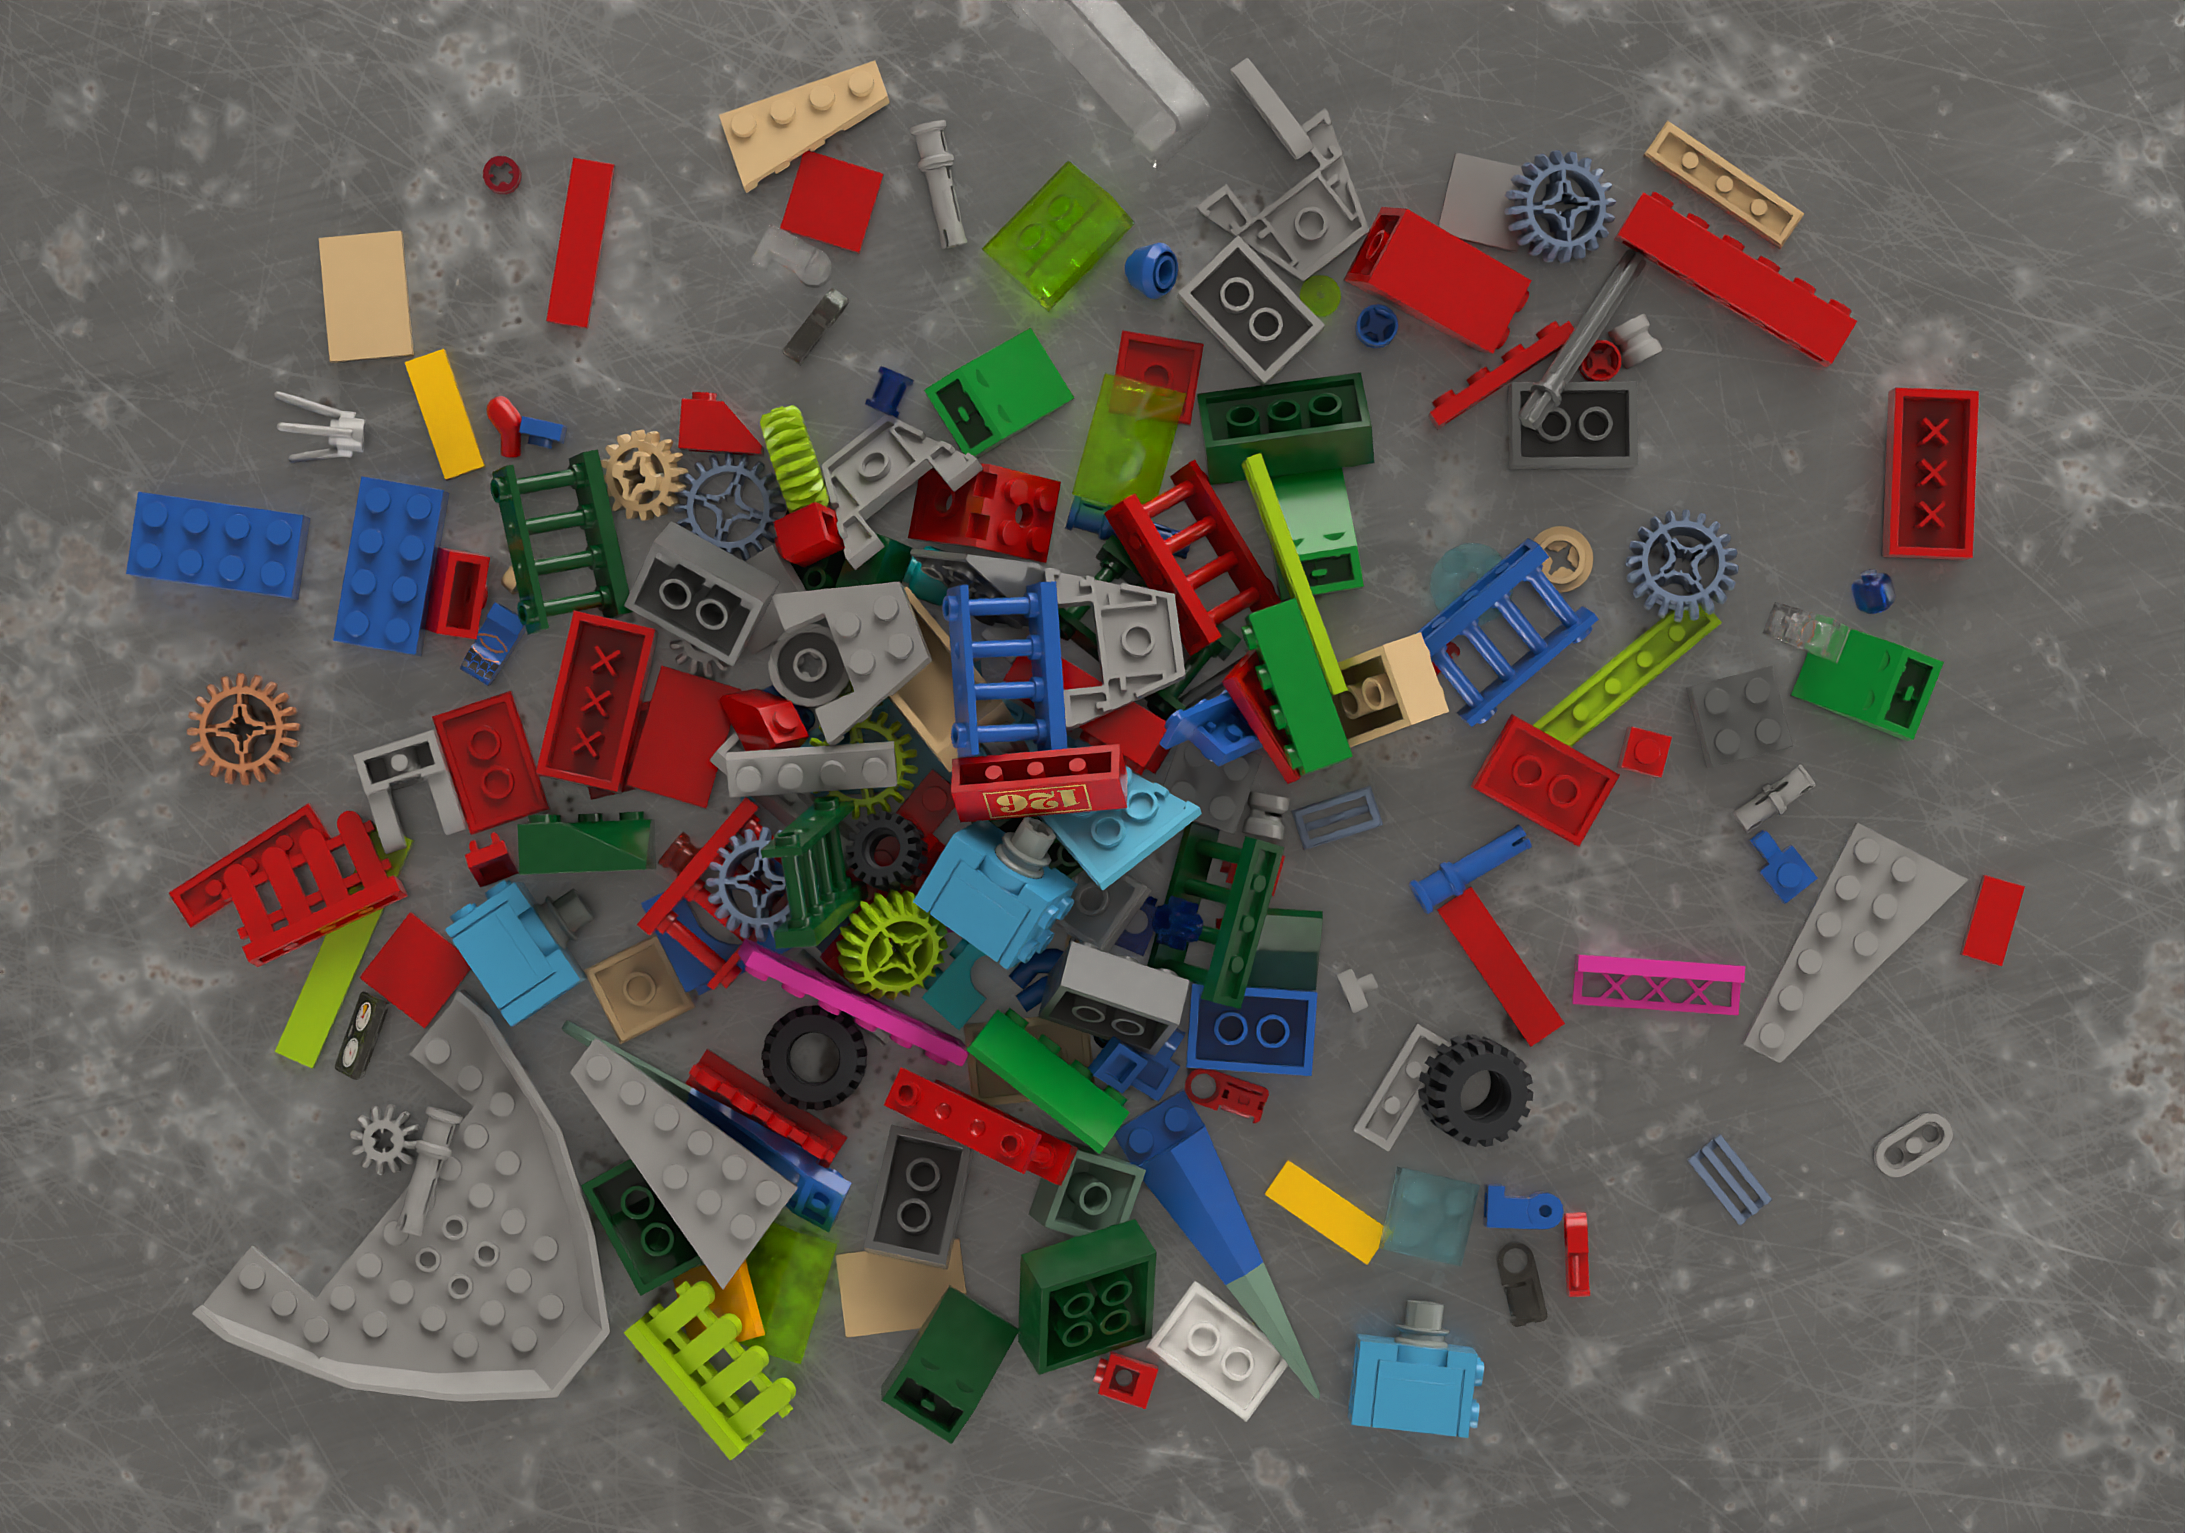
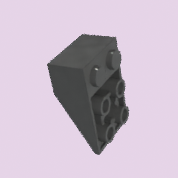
M913 548L910 552V555L922 564L921 570L926 575L941 581L948 589L958 585H968L969 599L1023 597L1027 593L1026 586L1044 582V568L1039 563ZM1024 614L973 616L979 622L989 626L1001 623L1015 629H1022L1023 626L1029 627V618H1026Z

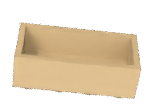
M906 587L904 589L932 662L893 696L889 695L888 698L950 773L952 771V759L958 758L957 748L953 747L951 740V728L953 723H955L950 637L912 591ZM974 667L975 684L987 683ZM1001 699L976 701L977 726L1001 725L1006 721L1012 724L1015 721Z

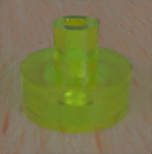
M1316 275L1304 282L1299 293V299L1318 318H1324L1333 314L1338 308L1341 300V291L1338 284L1332 278L1325 275ZM1319 292L1323 293V294H1324V297H1323V298H1319V297L1317 296V293H1319Z

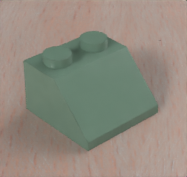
M1060 1138L1078 1147L1077 1153L1061 1186L1041 1177L1028 1215L1046 1228L1073 1236H1082L1128 1221L1146 1170L1105 1152L1098 1154L1089 1146Z

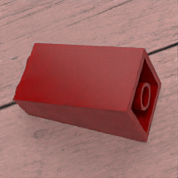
M1381 207L1369 233L1343 279L1349 284L1479 352L1493 354L1496 349H1500L1506 342L1510 333L1508 325L1515 312H1520L1529 298V291L1527 289L1532 281L1409 209Z

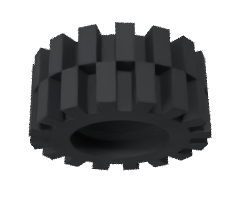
M879 811V816L873 813L867 815L866 817L869 821L867 824L860 820L855 825L861 830L859 834L856 835L851 832L848 839L854 841V846H846V853L852 856L847 862L849 867L855 869L853 874L863 880V882L881 891L888 892V889L900 891L902 890L900 884L909 887L914 883L910 877L913 874L920 877L923 873L922 870L917 868L919 863L927 864L928 857L922 854V851L928 850V844L921 840L925 837L923 832L916 828L917 825L896 813L890 814L887 811ZM886 837H896L900 844V852L897 859L889 866H879L874 858L877 845Z

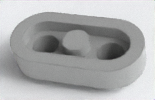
M1935 1113L1919 1115L1879 1141L1874 1150V1161L1877 1168L1882 1173L1891 1177L1908 1175L1944 1152L1950 1146L1953 1138L1952 1127L1948 1120L1941 1115ZM1927 1126H1933L1936 1129L1937 1134L1932 1141H1926L1923 1138L1922 1133ZM1893 1148H1898L1902 1154L1899 1162L1892 1164L1887 1158L1888 1152Z

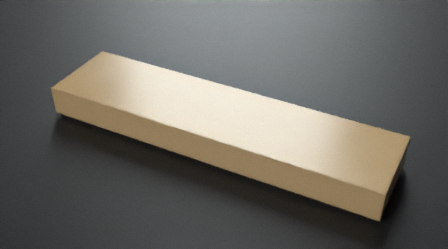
M1668 120L1643 155L1647 160L1778 249L1782 248L1804 215L1799 209Z

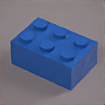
M1191 983L1186 1067L1312 1076L1318 994L1316 991L1246 987L1241 1009L1201 999L1204 986Z

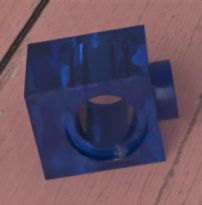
M1148 896L1139 909L1147 916L1148 923L1146 928L1140 933H1130L1125 929L1115 945L1144 956L1163 911L1155 907L1158 899Z

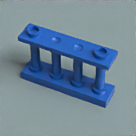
M1527 538L1415 633L1421 632L1425 645L1429 649L1431 662L1438 667L1467 703L1457 714L1471 727L1476 723L1482 724L1489 720L1496 713V706L1569 644H1575L1585 639L1592 631L1591 626L1599 620L1593 612L1584 606L1576 612L1572 610L1541 571L1543 568L1542 563L1549 556L1538 543L1530 538ZM1522 580L1524 582L1529 581L1562 622L1544 639H1542L1510 599V590ZM1490 607L1499 610L1530 649L1512 666L1478 625V617ZM1458 634L1460 636L1465 635L1498 675V678L1480 693L1446 652V644Z
M1056 581L1038 582L1026 586L1027 593L1023 597L969 599L968 585H958L947 589V596L943 599V616L946 621H949L955 723H953L951 728V740L953 747L957 748L958 758L979 755V743L1033 740V743L1037 744V751L1068 749ZM1024 614L1026 618H1029L1030 635L1026 639L972 641L970 616ZM1027 656L1031 660L1032 677L1029 681L975 684L973 658ZM1030 698L1031 702H1034L1035 719L1031 724L977 726L976 701Z

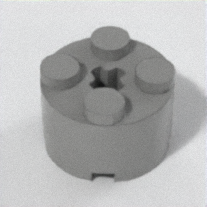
M812 623L791 633L785 631L775 642L771 650L768 670L772 684L785 699L792 701V703L805 708L821 707L839 699L851 684L831 629L826 626ZM807 655H811L815 660H822V666L817 668L818 675L812 677L808 672H801L800 667L806 664L805 657Z

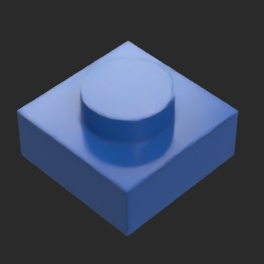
M522 416L519 433L529 437L527 444L552 449L553 442L564 444L567 427L562 424Z
M1113 1035L1088 1069L1094 1076L1123 1094L1146 1066L1148 1060L1143 1054Z

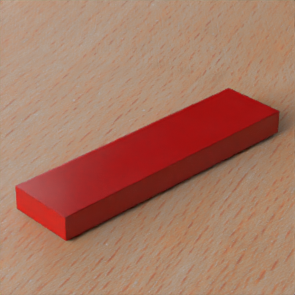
M573 158L546 318L548 323L585 329L589 327L615 171L614 164Z
M310 803L169 892L170 897L190 928L195 927L233 902V900L225 902L220 893L221 890L227 888L224 882V873L229 866L234 864L242 865L253 876L265 870L261 857L263 852L269 847H279L291 858L302 853L299 838L307 829H317L325 836L326 840L332 838Z
M1471 886L1464 890L1462 895L1455 896L1436 909L1530 1047L1565 1024Z

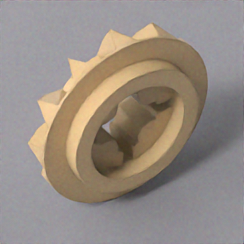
M1556 526L1542 531L1533 539L1543 550L1546 548L1556 553L1565 549L1568 544L1571 546L1566 559L1571 563L1570 566L1575 569L1574 571L1570 568L1560 567L1550 575L1548 572L1551 569L1550 566L1553 560L1549 557L1542 563L1543 568L1541 571L1559 593L1572 591L1587 580L1593 567V552L1589 542L1580 532L1569 527Z

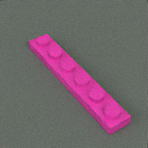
M749 939L744 940L738 951L739 956L746 965L745 971L763 981H767L769 977L782 982L781 987L785 991L799 998H803L805 994L818 999L817 1004L832 1014L839 1015L841 1011H844L854 1016L853 1021L864 1029L875 1032L877 1028H880L890 1033L889 1038L895 1043L911 1049L914 1044L926 1050L925 1055L941 1065L947 1066L950 1061L962 1067L969 1055L961 1039Z

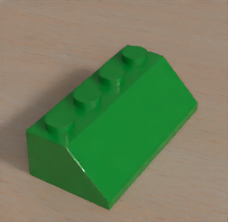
M1296 598L1248 614L1244 618L1246 626L1241 627L1242 635L1248 650L1255 649L1261 665L1255 667L1256 674L1262 689H1270L1275 705L1270 706L1271 716L1277 730L1282 728L1285 730L1289 744L1284 746V751L1291 769L1298 768L1302 776L1339 764L1353 757Z
M1009 1007L1006 1013L997 1009L967 1047V1051L1098 1154H1101L1130 1113L1124 1107L1128 1099L1110 1085H1107L1102 1090L1091 1081L1094 1076L1092 1072L1077 1059L1071 1065L1057 1055L1062 1048L1042 1033L1037 1039L1026 1031L1025 1028L1029 1022Z

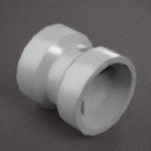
M1645 314L1639 315L1607 332L1612 343L1620 347L1622 363L1626 370L1663 351L1658 339L1652 338L1648 333L1650 323Z
M1250 791L1247 803L1251 808L1250 815L1244 820L1242 832L1283 840L1285 827L1282 824V817L1288 811L1290 798Z

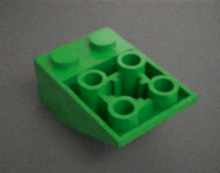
M1031 328L959 367L924 389L926 396L961 452L965 455L969 453L975 456L976 459L1075 399Z
M1342 468L1270 478L1313 597L1362 589L1364 583ZM1271 546L1279 599L1281 602L1291 600Z
M1821 618L1815 631L1816 635L1812 639L1790 696L1902 740H1914L1944 662L1896 643Z

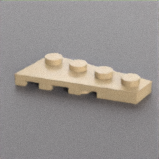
M874 60L720 114L719 117L744 190L747 193L758 186V181L773 172L778 174L789 167L790 161L809 149L811 152L825 144V139L841 129L846 131L889 104L890 101Z

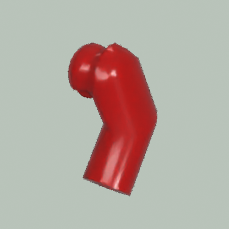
M497 396L489 401L486 411L488 419L501 434L500 454L509 458L521 456L522 438L519 430L522 417L509 399Z

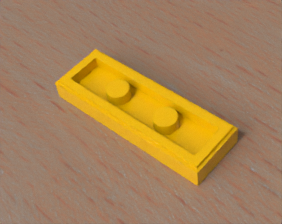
M445 349L404 362L445 480L447 481L485 468L484 460Z
M1288 1159L1264 1193L1366 1265H1368L1391 1231Z

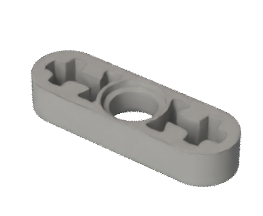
M1248 58L1230 69L1238 86L1294 159L1298 160L1314 148L1303 128Z

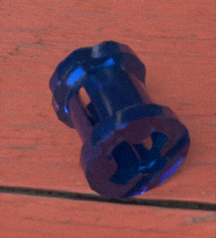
M880 366L878 369L880 378L872 397L867 398L865 405L898 419L900 414L898 408L907 386H912L914 380Z

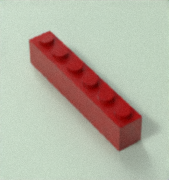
M1654 191L1650 196L1644 192L1640 195L1614 240L1635 252H1641L1647 260L1821 365L1828 367L1833 363L1857 323V320L1850 317L1852 313L1850 308L1834 299H1830L1828 303L1814 295L1816 292L1815 287L1800 278L1795 277L1792 282L1780 275L1779 271L1781 268L1776 263L1763 256H1759L1757 260L1743 252L1745 246L1731 236L1724 234L1722 238H1719L1707 231L1710 225L1706 221L1691 213L1684 217L1672 209L1674 203L1665 196Z

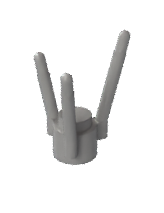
M279 391L274 393V397L277 400L339 420H331L330 427L278 423L277 429L279 431L329 436V445L337 446V448L290 455L289 461L291 463L333 457L352 458L353 451L363 452L365 419L356 418V412L337 410Z

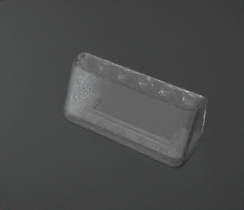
M1002 0L1017 18L1025 13L1135 133L1130 138V142L1157 171L1207 126L1210 118V106L1207 100L1116 0Z

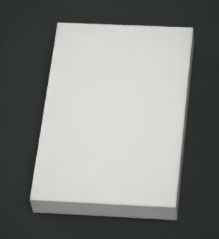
M1194 1280L1146 1346L1149 1351L1246 1422L1288 1366L1284 1358L1255 1323L1196 1280Z

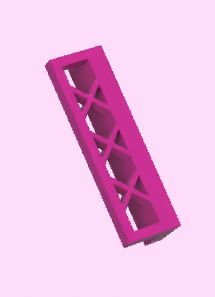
M1575 954L1572 1004L1739 1016L1741 983L1745 981V966ZM1583 972L1601 973L1610 983L1611 987L1599 997L1582 996ZM1609 974H1622L1623 976L1615 982ZM1631 975L1642 976L1653 988L1640 1000L1629 999L1619 987ZM1650 977L1665 978L1656 985ZM1673 978L1684 979L1694 991L1681 1003L1671 1002L1661 991V988ZM1691 979L1707 981L1698 988ZM1714 981L1731 982L1730 1006L1713 1005L1702 992ZM1616 990L1623 999L1606 997ZM1657 993L1664 1002L1647 1000ZM1699 996L1706 1005L1689 1003Z

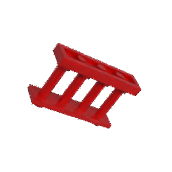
M1195 459L1170 476L1175 487L1144 504H1141L1134 493L1104 513L1149 589L1175 594L1180 638L1190 656L1222 637L1216 627L1220 623L1248 607L1254 613L1281 602L1275 592L1273 583L1265 576L1211 487L1208 476L1201 470ZM1185 501L1197 522L1163 540L1151 519L1176 504ZM1206 536L1218 558L1185 576L1173 554ZM1228 572L1240 593L1207 612L1194 590Z
M749 797L743 799L637 923V926L649 936L653 935L657 930L662 934L667 932L716 975L707 984L712 990H716L720 984L727 989L742 972V969L737 965L742 960L738 954L742 944L725 961L677 920L679 915L674 910L684 898L689 902L694 900L726 927L731 914L722 919L715 916L714 913L723 903L712 904L708 901V896L712 893L704 887L706 883L701 878L710 869L711 862L723 865L726 859L717 853L720 847L728 850L730 853L733 852L728 847L730 845L729 839L732 836L737 837L741 835L745 839V830L751 829L754 831L757 840H759L762 826L759 824L761 819L756 814L761 808ZM774 857L782 865L781 857ZM740 863L733 877L746 875L750 871ZM757 879L755 884H748L762 891L763 895L767 893L766 889L770 890L760 879ZM787 893L782 897H776L773 902L772 911H769V917L781 912L788 905ZM741 923L737 929L730 932L744 942L745 938L740 936ZM754 929L748 939L756 943L758 940Z
M903 1067L900 1068L884 1103V1106L1022 1174H1025L1027 1170L1060 1186L1078 1150V1147L943 1081L935 1079V1082H932Z

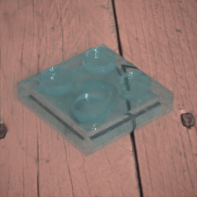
M1397 1166L1379 1248L1461 1266L1480 1185Z

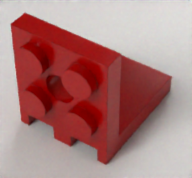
M980 463L984 469L955 492L934 468L918 479L908 534L909 539L978 548L1033 562L1047 563L1061 485L1060 481ZM952 495V503L950 508L947 510V500L949 496ZM1021 506L1022 518L1017 523L1015 518L1016 510Z

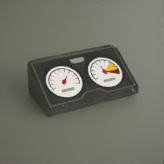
M368 992L360 993L335 1062V1069L355 1080L365 1077L391 1005L387 999Z

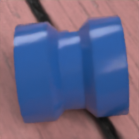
M1381 304L1370 305L1363 309L1357 318L1355 325L1356 337L1367 348H1384L1395 337L1398 329V320L1393 310Z

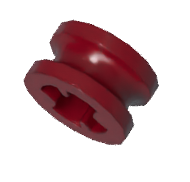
M496 156L485 164L483 179L492 192L499 195H507L519 187L522 173L512 158ZM506 165L512 167V170L508 172L513 176L509 184L504 181L498 186L493 184L492 180L496 179V177L491 173L495 167L503 169Z

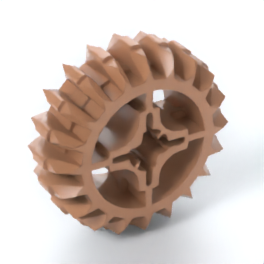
M238 673L235 687L229 677H221L223 691L220 692L216 686L209 684L206 690L212 699L208 701L200 696L195 699L197 705L204 708L203 713L191 711L188 715L190 719L200 721L199 728L191 727L187 729V735H200L201 740L190 745V750L198 752L204 749L206 752L199 758L198 764L206 766L214 761L215 763L210 770V775L218 777L226 769L225 783L228 784L234 783L238 772L240 773V781L244 786L251 784V772H254L256 779L260 783L266 782L267 775L264 768L268 767L273 774L278 775L281 773V768L275 760L280 758L282 761L289 763L293 759L289 753L283 751L285 745L290 747H298L299 745L298 740L287 738L288 731L301 730L300 724L287 722L288 717L298 713L297 708L288 707L283 710L282 705L289 700V694L283 692L274 698L273 695L277 690L278 684L273 681L269 682L261 690L263 677L260 675H254L250 686H248L246 674ZM249 695L259 698L270 708L275 722H260L255 718L252 705H249ZM236 697L232 717L225 723L212 725L218 709L226 701ZM244 718L246 724L254 727H263V730H253L252 735L246 734L248 739L243 741L242 735L235 734V732H224L225 729L235 728L236 724L241 725L239 720ZM276 734L269 751L257 761L252 762L251 754H254L256 741L262 736ZM213 737H227L231 739L235 746V753L238 754L239 764L226 759L218 751Z

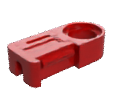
M1196 1068L1188 1074L1185 1080L1186 1094L1194 1103L1216 1111L1219 1105H1221V1110L1247 1119L1253 1116L1252 1123H1258L1261 1120L1263 1109L1269 1096V1091L1266 1087L1214 1069ZM1208 1074L1215 1080L1216 1088L1210 1097L1199 1098L1192 1092L1191 1083L1197 1075Z
M1586 1212L1564 1213L1566 1293L1568 1297L1590 1296Z

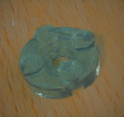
M1465 543L1447 551L1435 564L1430 578V592L1437 610L1441 612L1466 591L1465 588L1460 587L1461 580L1468 579L1469 573L1477 574L1478 581L1503 560L1500 554L1495 549L1480 543ZM1514 588L1510 590V599L1512 598ZM1490 607L1478 617V625L1481 626L1496 619L1501 613L1497 608L1492 609Z

